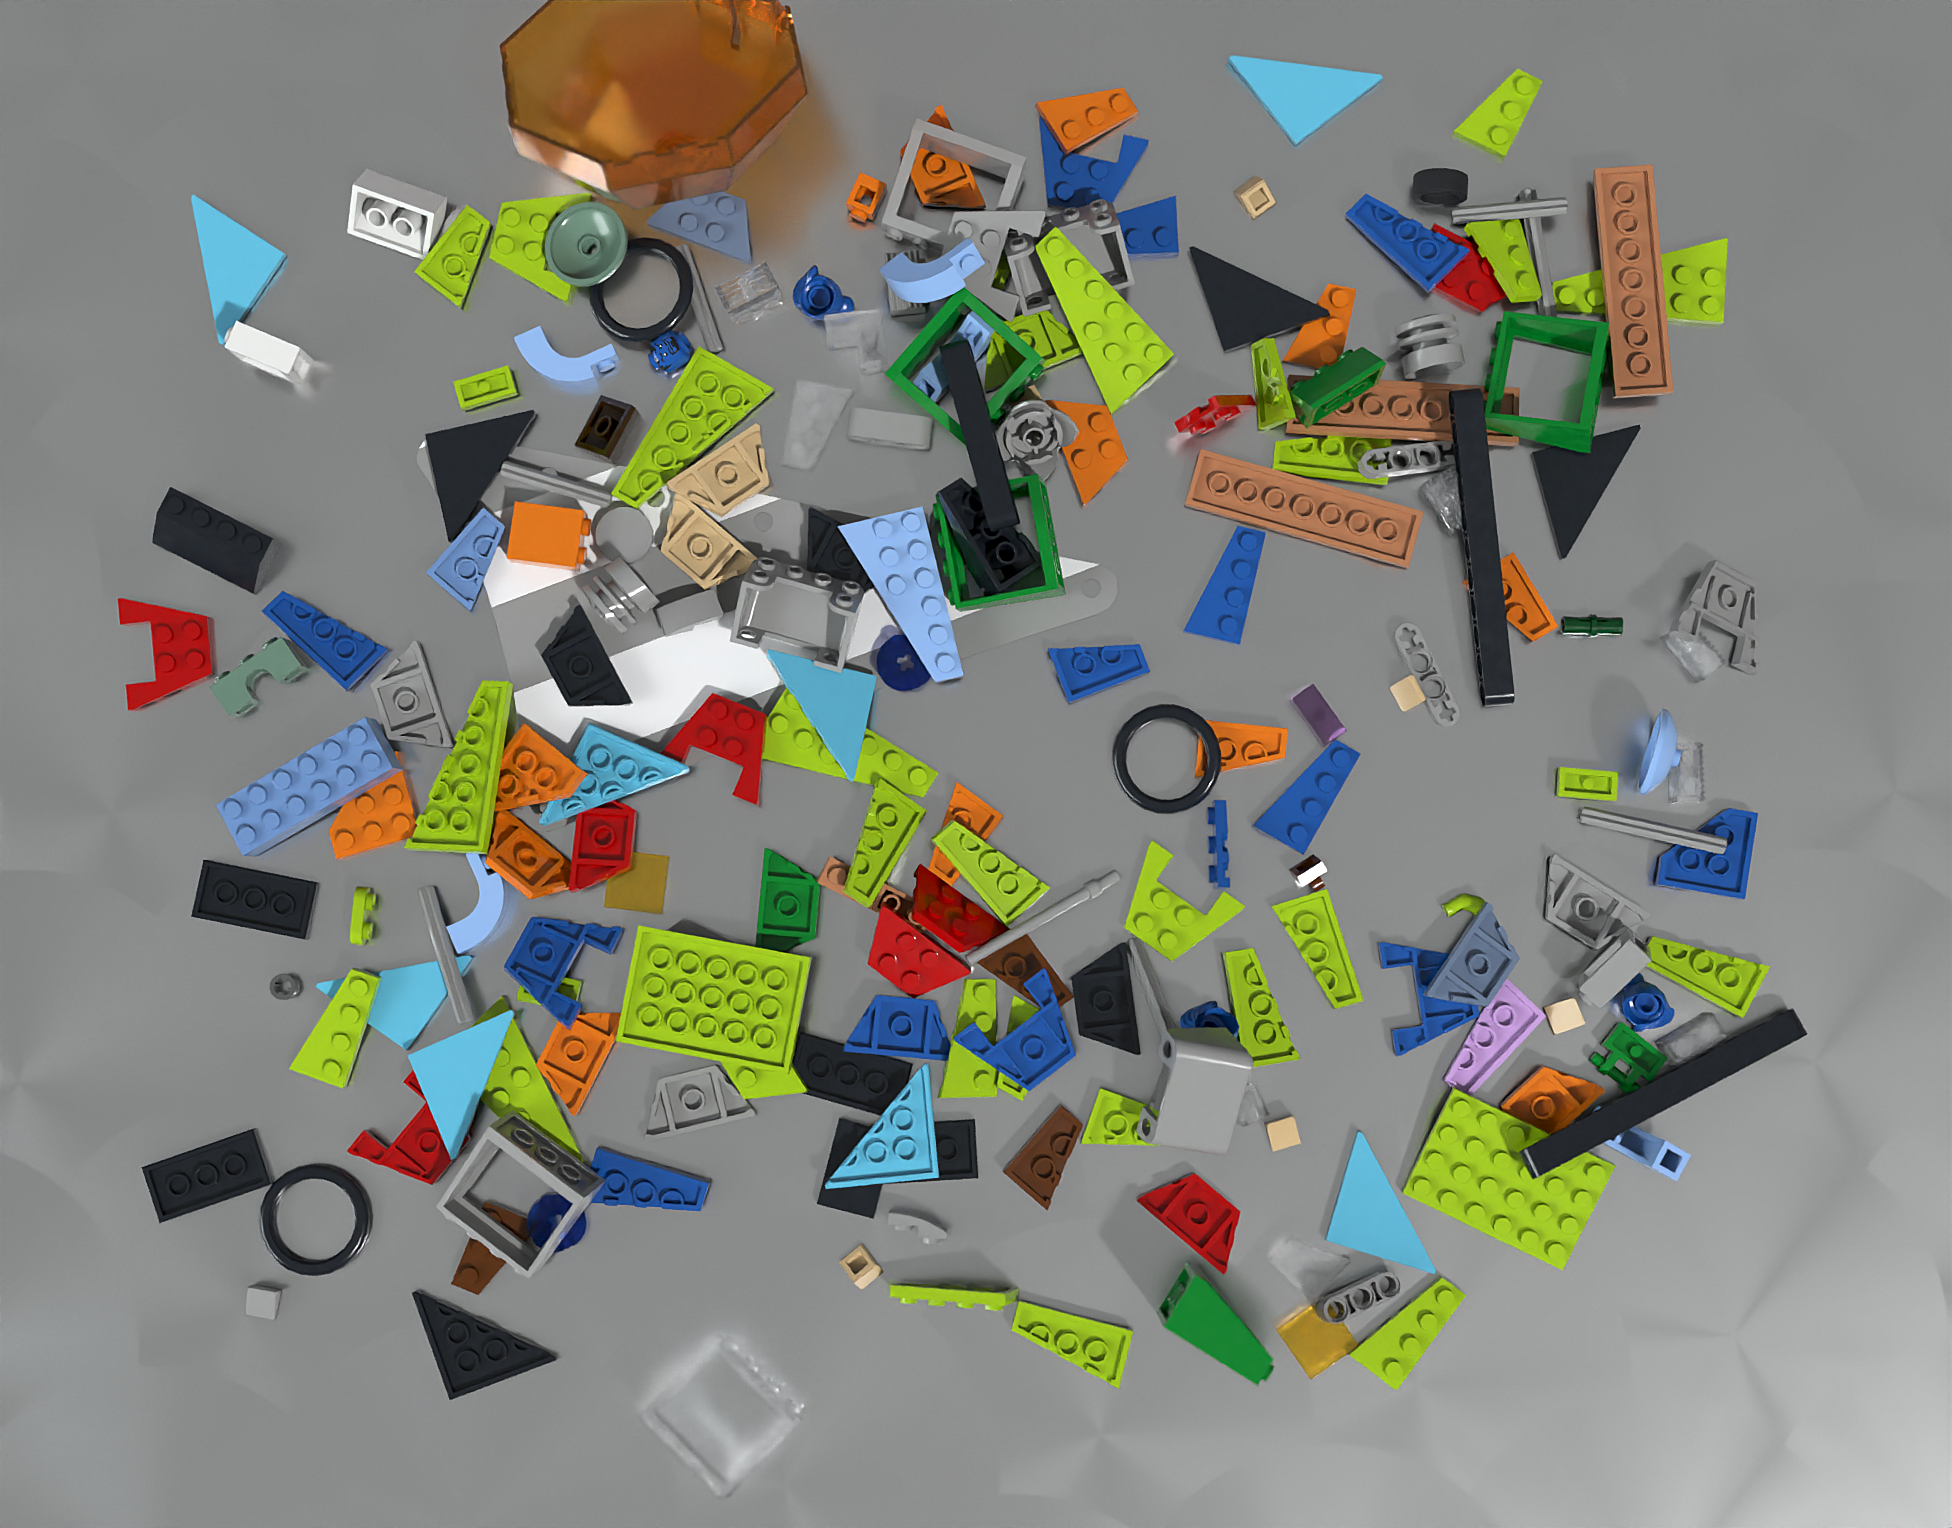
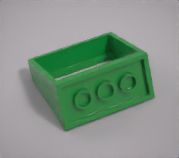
M964 287L952 295L885 372V375L966 446L961 426L910 381L912 376L970 310L974 311L1026 358L987 403L994 425H997L1004 418L1006 413L1004 409L1010 402L1016 403L1026 391L1024 386L1030 380L1035 381L1045 370L1043 365L1046 361Z
M1504 311L1502 322L1497 321L1494 337L1498 339L1497 348L1492 347L1490 354V365H1494L1492 374H1487L1485 381V391L1489 392L1487 401L1483 400L1486 429L1573 451L1590 453L1609 350V323ZM1514 337L1591 356L1580 423L1500 414Z
M1038 474L1010 479L1009 483L1014 499L1030 497L1046 582L1044 586L999 593L988 597L970 598L961 549L937 494L935 495L937 503H933V513L935 520H940L942 530L938 532V541L940 548H945L947 560H943V569L945 576L950 577L952 588L948 589L950 605H955L956 610L963 612L1066 595L1046 482ZM977 486L972 487L979 493Z
M1186 1263L1156 1312L1163 1327L1257 1386L1261 1380L1266 1382L1274 1369V1365L1271 1364L1274 1360L1200 1271L1191 1264Z

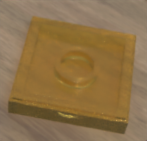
M633 852L631 870L607 879L604 907L663 914L670 856Z
M1323 1297L1276 1329L1311 1380L1359 1346L1343 1323H1325L1319 1319L1316 1313V1306ZM1329 1304L1327 1308L1328 1315L1334 1318L1337 1313Z

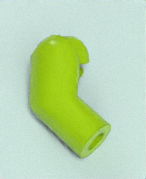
M1462 893L1443 904L1442 908L1449 918L1462 910L1472 912L1476 916L1486 901L1482 897Z

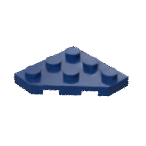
M1732 808L1722 811L1696 831L1725 837L1727 839V846L1724 854L1676 844L1660 856L1655 885L1744 900L1758 813Z

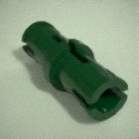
M1590 614L1588 617H1562L1561 630L1563 635L1582 634L1595 638L1596 635L1621 636L1623 632L1622 617H1597L1596 614Z

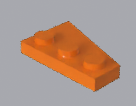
M1124 88L1037 102L1035 105L1036 110L1064 154L1075 150L1135 117L1138 113L1137 108Z
M1328 283L1316 304L1329 310L1330 316L1303 325L1281 363L1318 370L1325 364L1331 366L1338 362V357L1344 351L1356 289Z
M1514 552L1502 558L1500 562L1506 618L1533 642L1559 626ZM1467 579V580H1465L1463 583L1468 587V579Z
M1205 720L1212 727L1219 741L1221 750L1220 772L1285 758L1288 728ZM1200 735L1198 737L1194 777L1204 776L1207 766L1206 749Z
M956 782L942 828L951 820H955L980 839L986 841L1003 818V815ZM935 846L928 870L950 886H953L961 874L939 848Z

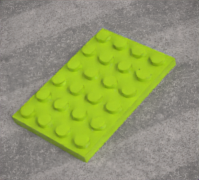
M638 925L616 1042L790 1074L812 958Z
M1453 1087L1402 1189V1193L1563 1270L1615 1165L1587 1151L1561 1166L1532 1179L1518 1152L1546 1138L1551 1133Z

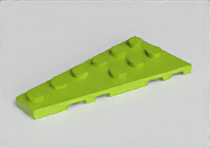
M1055 226L1034 247L1110 414H1112L1161 368L1174 353Z
M502 995L471 1027L510 1011L505 996ZM513 1017L480 1099L499 1119L511 1110H514L584 1163L586 1160L549 1090L545 1077L537 1068V1061L527 1045L516 1019Z

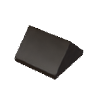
M601 395L574 446L614 466L641 415L633 405Z

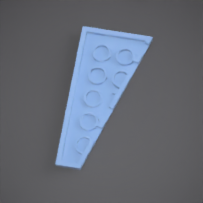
M923 506L838 526L839 531L846 539L934 682L937 683L962 677L963 671Z

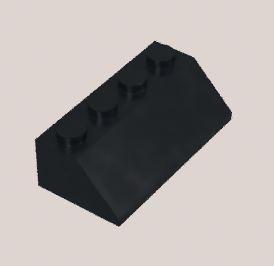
M172 487L169 488L157 511L152 538L153 544L253 594H256L282 543Z

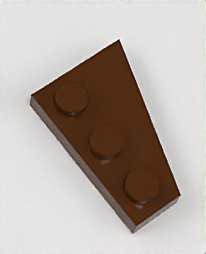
M1028 934L1021 936L976 962L1037 1006L1039 1004L1023 983L1043 968L1048 973L1059 1008L1074 998Z
M1059 1105L1002 1170L1003 1173L1043 1208L1048 1210L1055 1188L1060 1182L1061 1174L1068 1158H1070L1083 1124L1062 1105Z
M485 1201L482 1207L485 1212L523 1241L541 1223L489 1201ZM470 1237L451 1284L479 1295L503 1268L506 1261L494 1256L488 1247L479 1240Z

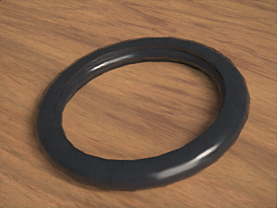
M649 237L628 240L625 254L626 256L640 251L655 252L669 260L677 271L680 285L678 300L673 310L659 323L646 328H631L618 323L611 317L604 304L603 286L605 280L589 287V301L594 317L604 330L616 338L630 342H644L656 339L675 328L683 319L691 304L693 275L689 263L683 254L672 244L660 239Z
M1159 704L1135 713L1124 723L1116 736L1112 749V767L1121 791L1131 802L1142 809L1157 814H1174L1189 810L1210 794L1217 783L1221 770V750L1212 727L1202 716L1189 708L1179 705ZM1163 718L1182 721L1192 727L1200 735L1207 754V766L1199 784L1190 793L1171 800L1157 799L1142 792L1133 783L1126 764L1127 749L1134 734L1145 724Z
M309 1164L298 1166L284 1173L266 1192L260 1207L259 1228L266 1250L281 1266L300 1275L320 1276L331 1274L344 1268L362 1249L369 1232L370 1214L362 1189L343 1171L328 1165ZM308 1179H323L343 1189L350 1198L355 1213L354 1231L345 1248L335 1256L321 1261H305L294 1257L279 1243L274 1230V1211L279 1199L292 1185Z

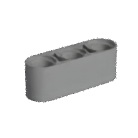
M850 408L846 438L854 441L926 450L929 449L933 420L917 415L865 408Z
M1393 1272L1373 1273L1319 1300L1316 1306L1317 1316L1325 1323H1343L1396 1297L1401 1291V1280ZM1383 1277L1387 1278L1390 1284L1389 1290L1386 1293H1383L1379 1286ZM1358 1289L1364 1295V1301L1359 1306L1353 1299L1354 1293ZM1331 1302L1336 1303L1338 1307V1313L1334 1318H1331L1327 1312Z

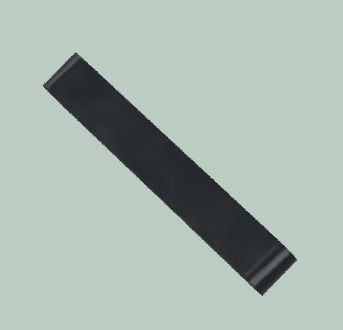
M964 338L939 346L991 532H996L1020 524L1018 511L969 340Z

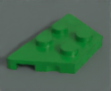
M767 848L764 849L755 947L783 952L815 939L820 884L816 882V877Z

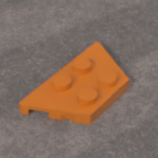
M942 105L937 106L927 122L953 131ZM908 142L900 150V156L902 159ZM919 148L910 178L923 206L977 209L986 207L969 165Z
M1046 400L1044 402L1048 406L1067 414L1079 429L1074 442L1069 446L1061 447L1081 502L1083 506L1087 505L1096 493L1128 461L1108 406Z
M507 810L498 811L485 863L530 900L569 889L571 862Z
M580 1012L570 1030L566 1029L558 1021L536 1063L539 1071L547 1078L555 1093L560 1096L568 1107V1111L574 1116H577L616 1040L621 1013Z
M1542 1065L1508 1096L1500 1106L1501 1110L1553 1134L1568 1126L1605 1092V1089L1601 1085Z

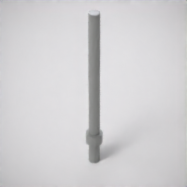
M1113 870L1097 880L1091 879L1084 883L1083 888L966 954V961L971 966L1082 901L1102 894L1103 889L1120 880L1119 874L1116 870Z

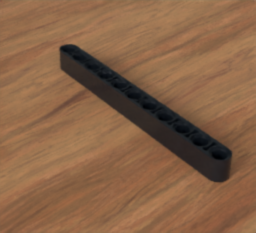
M1479 387L1452 390L1449 392V410L1480 698L1483 707L1514 704L1515 694L1483 395Z
M1791 1008L1519 1151L1518 1154L1531 1178L1535 1179L1797 1041L1808 1033L1795 1010Z

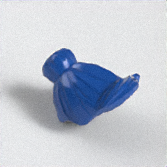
M813 265L794 287L792 297L794 305L800 308L805 315L813 319L827 320L834 316L847 318L854 310L852 298L843 295L840 287L832 279L820 275L816 265Z
M1638 973L1623 987L1625 992L1622 997V1012L1634 1024L1632 1027L1633 1031L1642 1032L1663 1027L1674 1018L1675 1010L1668 1004L1664 993L1656 985L1646 982L1642 974Z
M1209 1001L1189 1009L1180 1019L1181 1028L1226 1027L1237 1039L1239 1030L1237 1019L1224 1009L1217 1007V1001Z

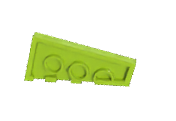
M1328 435L1326 438L1318 439L1308 437L1275 441L1272 469L1299 476L1387 485L1389 477L1376 479L1364 477L1358 470V462L1369 450L1391 447L1392 439ZM1370 459L1367 465H1372L1375 469L1379 464L1385 463V459L1381 463H1372Z
M881 778L876 780L843 890L844 893L866 908L872 905L927 812L923 807Z
M951 820L931 838L933 843L1005 926L1010 925L1050 888L955 820Z
M1328 888L1271 906L1334 1008L1338 1009L1364 1001Z
M1650 936L1646 943L1651 949L1652 960L1645 967L1739 1018H1744L1770 968L1767 965L1753 963L1655 936Z
M1254 948L1224 952L1223 959L1232 1013L1239 1024L1237 1040L1252 1056L1253 1067L1299 1060L1300 1056L1293 1046L1289 1030L1284 1025L1278 1011L1279 1007L1267 985L1268 981Z
M352 968L289 1069L334 1086L345 1088L382 977L358 968Z
M964 979L956 1014L955 1030L952 1032L950 1040L951 1047L948 1061L945 1062L943 1071L945 1074L937 1098L997 1097V1069L953 1039V1037L975 1022L991 1045L994 1046L996 1044V979Z
M1440 1276L1412 1299V1302L1401 1311L1395 1313L1388 1322L1371 1333L1359 1346L1354 1347L1348 1354L1397 1391L1466 1295Z
M898 1282L890 1285V1297L899 1298V1303L915 1304L917 1299L928 1300L927 1305L945 1306V1301L956 1302V1307L974 1308V1304H985L986 1310L999 1311L1003 1310V1306L1019 1300V1288H1009L1005 1292L996 1293L994 1287L986 1286L975 1287L970 1291L964 1285H945L943 1288H938V1284Z

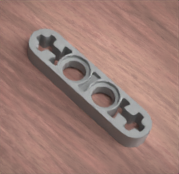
M1435 441L1372 449L1359 459L1358 470L1364 477L1376 479L1454 469L1456 466L1453 455H1445L1441 459V455L1446 454L1450 449L1454 453L1453 442ZM1421 451H1427L1432 455L1433 462L1431 464H1426L1420 459ZM1393 455H1402L1406 460V466H1396L1393 462ZM1370 459L1372 463H1381L1385 459V463L1379 464L1375 469L1372 465H1367Z
M1413 623L1401 624L1394 631V643L1410 675H1414L1426 697L1424 703L1432 719L1440 727H1450L1457 723L1460 718L1459 706L1420 629ZM1402 629L1414 633V636L1411 638L1414 647L1418 643L1421 646L1420 649L1414 650L1409 655L1405 651L1411 648L1408 641H1401L1400 636L1403 634ZM1422 654L1427 658L1428 666L1426 669L1417 670L1413 666L1412 659L1415 655ZM1429 680L1439 682L1441 686L1439 695L1431 696L1426 692L1425 685ZM1445 695L1448 700L1442 703L1446 710L1452 709L1454 713L1450 716V722L1446 718L1441 719L1439 717V714L1442 713L1440 704H1437L1435 707L1432 702L1441 699Z

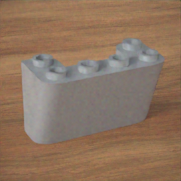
M1099 199L1093 201L1090 205L1080 208H1067L1062 213L1052 216L1046 215L1039 237L1011 228L1009 230L1004 248L1017 295L1021 296L1019 302L1023 316L1051 309L1048 295L1055 293L1034 246L1055 226L1115 290L1135 285L1120 223L1114 205L1111 202ZM1121 277L1124 278V279L1121 280V281L1112 282L1114 279L1121 278ZM1041 301V303L1037 305L1029 306V304L1033 302Z
M760 557L752 562L742 580L730 642L758 649L764 636L818 651L814 660V666L842 673L864 597V590L854 581L838 580L826 573H814L804 570L798 565H786L776 562L770 557ZM747 634L753 636L754 638H745L741 635ZM825 658H831L838 662H829Z
M1226 1027L1164 1029L1157 1055L1171 1070L1158 1117L1148 1106H1143L1136 1133L1147 1144L1224 1155L1231 1145L1232 1133L1238 1120L1242 1099L1246 1093L1248 1078L1253 1069V1058ZM1169 1042L1172 1045L1171 1057L1168 1053Z

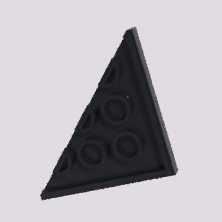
M1194 246L1189 248L1224 353L1330 316L1329 310Z
M534 410L425 434L448 542L452 543L465 523L469 521L478 507L481 498L501 471L503 462L512 454L530 422L536 417Z
M1640 424L1593 436L1590 453L1573 451L1557 446L1531 453L1560 560L1565 559L1640 431Z
M419 1290L412 1292L450 1400L558 1359L557 1354Z

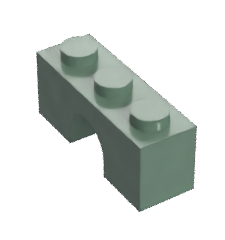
M274 637L263 644L262 651L255 656L250 654L239 661V667L232 672L225 671L214 679L216 683L209 688L229 716L238 718L260 702L253 690L254 680L259 674L270 672L278 683L285 685L308 669L289 640L283 637L279 639Z

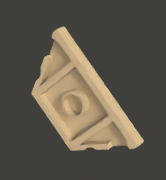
M758 423L752 425L666 483L667 488L712 513L723 517L768 487L769 477L765 466L760 425Z
M675 493L674 505L671 516H669L667 531L660 552L704 590L747 573L752 562L758 558L690 500Z

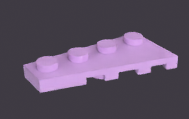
M1507 978L1489 1006L1483 1008L1443 1080L1451 1088L1455 1087L1472 1095L1547 1016Z

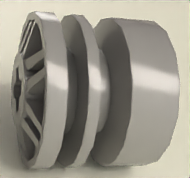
M1425 315L1396 327V337L1403 339L1398 343L1399 349L1413 350V352L1403 356L1401 359L1405 378L1419 379L1436 376L1464 366L1465 359L1462 345L1459 343H1447V341L1457 337L1459 334L1458 329L1450 328L1456 324L1455 315Z
M618 556L605 567L611 581L606 583L601 578L595 576L593 580L601 589L596 593L588 584L583 586L582 589L587 595L589 604L608 625L624 634L628 630L620 621L624 615L634 625L637 622L631 612L634 606L644 614H647L660 601L624 560Z

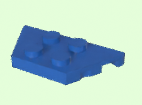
M875 995L845 1042L843 1051L948 1061L951 1046L934 1000Z

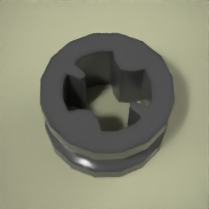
M279 974L271 980L269 989L275 998L289 1000L297 994L299 983L293 975ZM280 980L290 982L291 987H288L290 990L288 994L278 991L277 986H281L278 984Z

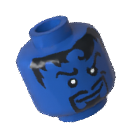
M670 330L650 342L648 359L655 369L661 368L666 373H671L690 361L692 346L681 331L677 333L674 330Z

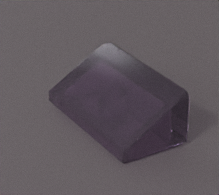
M1314 684L1289 700L1322 747H1325L1347 731Z

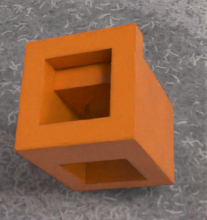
M860 172L846 202L847 209L851 211L850 216L862 222H865L867 218L874 220L880 204L887 193L886 183ZM868 198L871 200V203L866 206L861 204V200Z

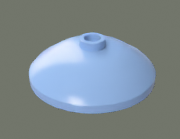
M1663 708L1656 718L1649 738L1638 781V794L1645 795L1655 789L1664 781L1671 766L1677 767L1680 761L1682 750L1676 749L1678 742L1677 729L1671 713Z

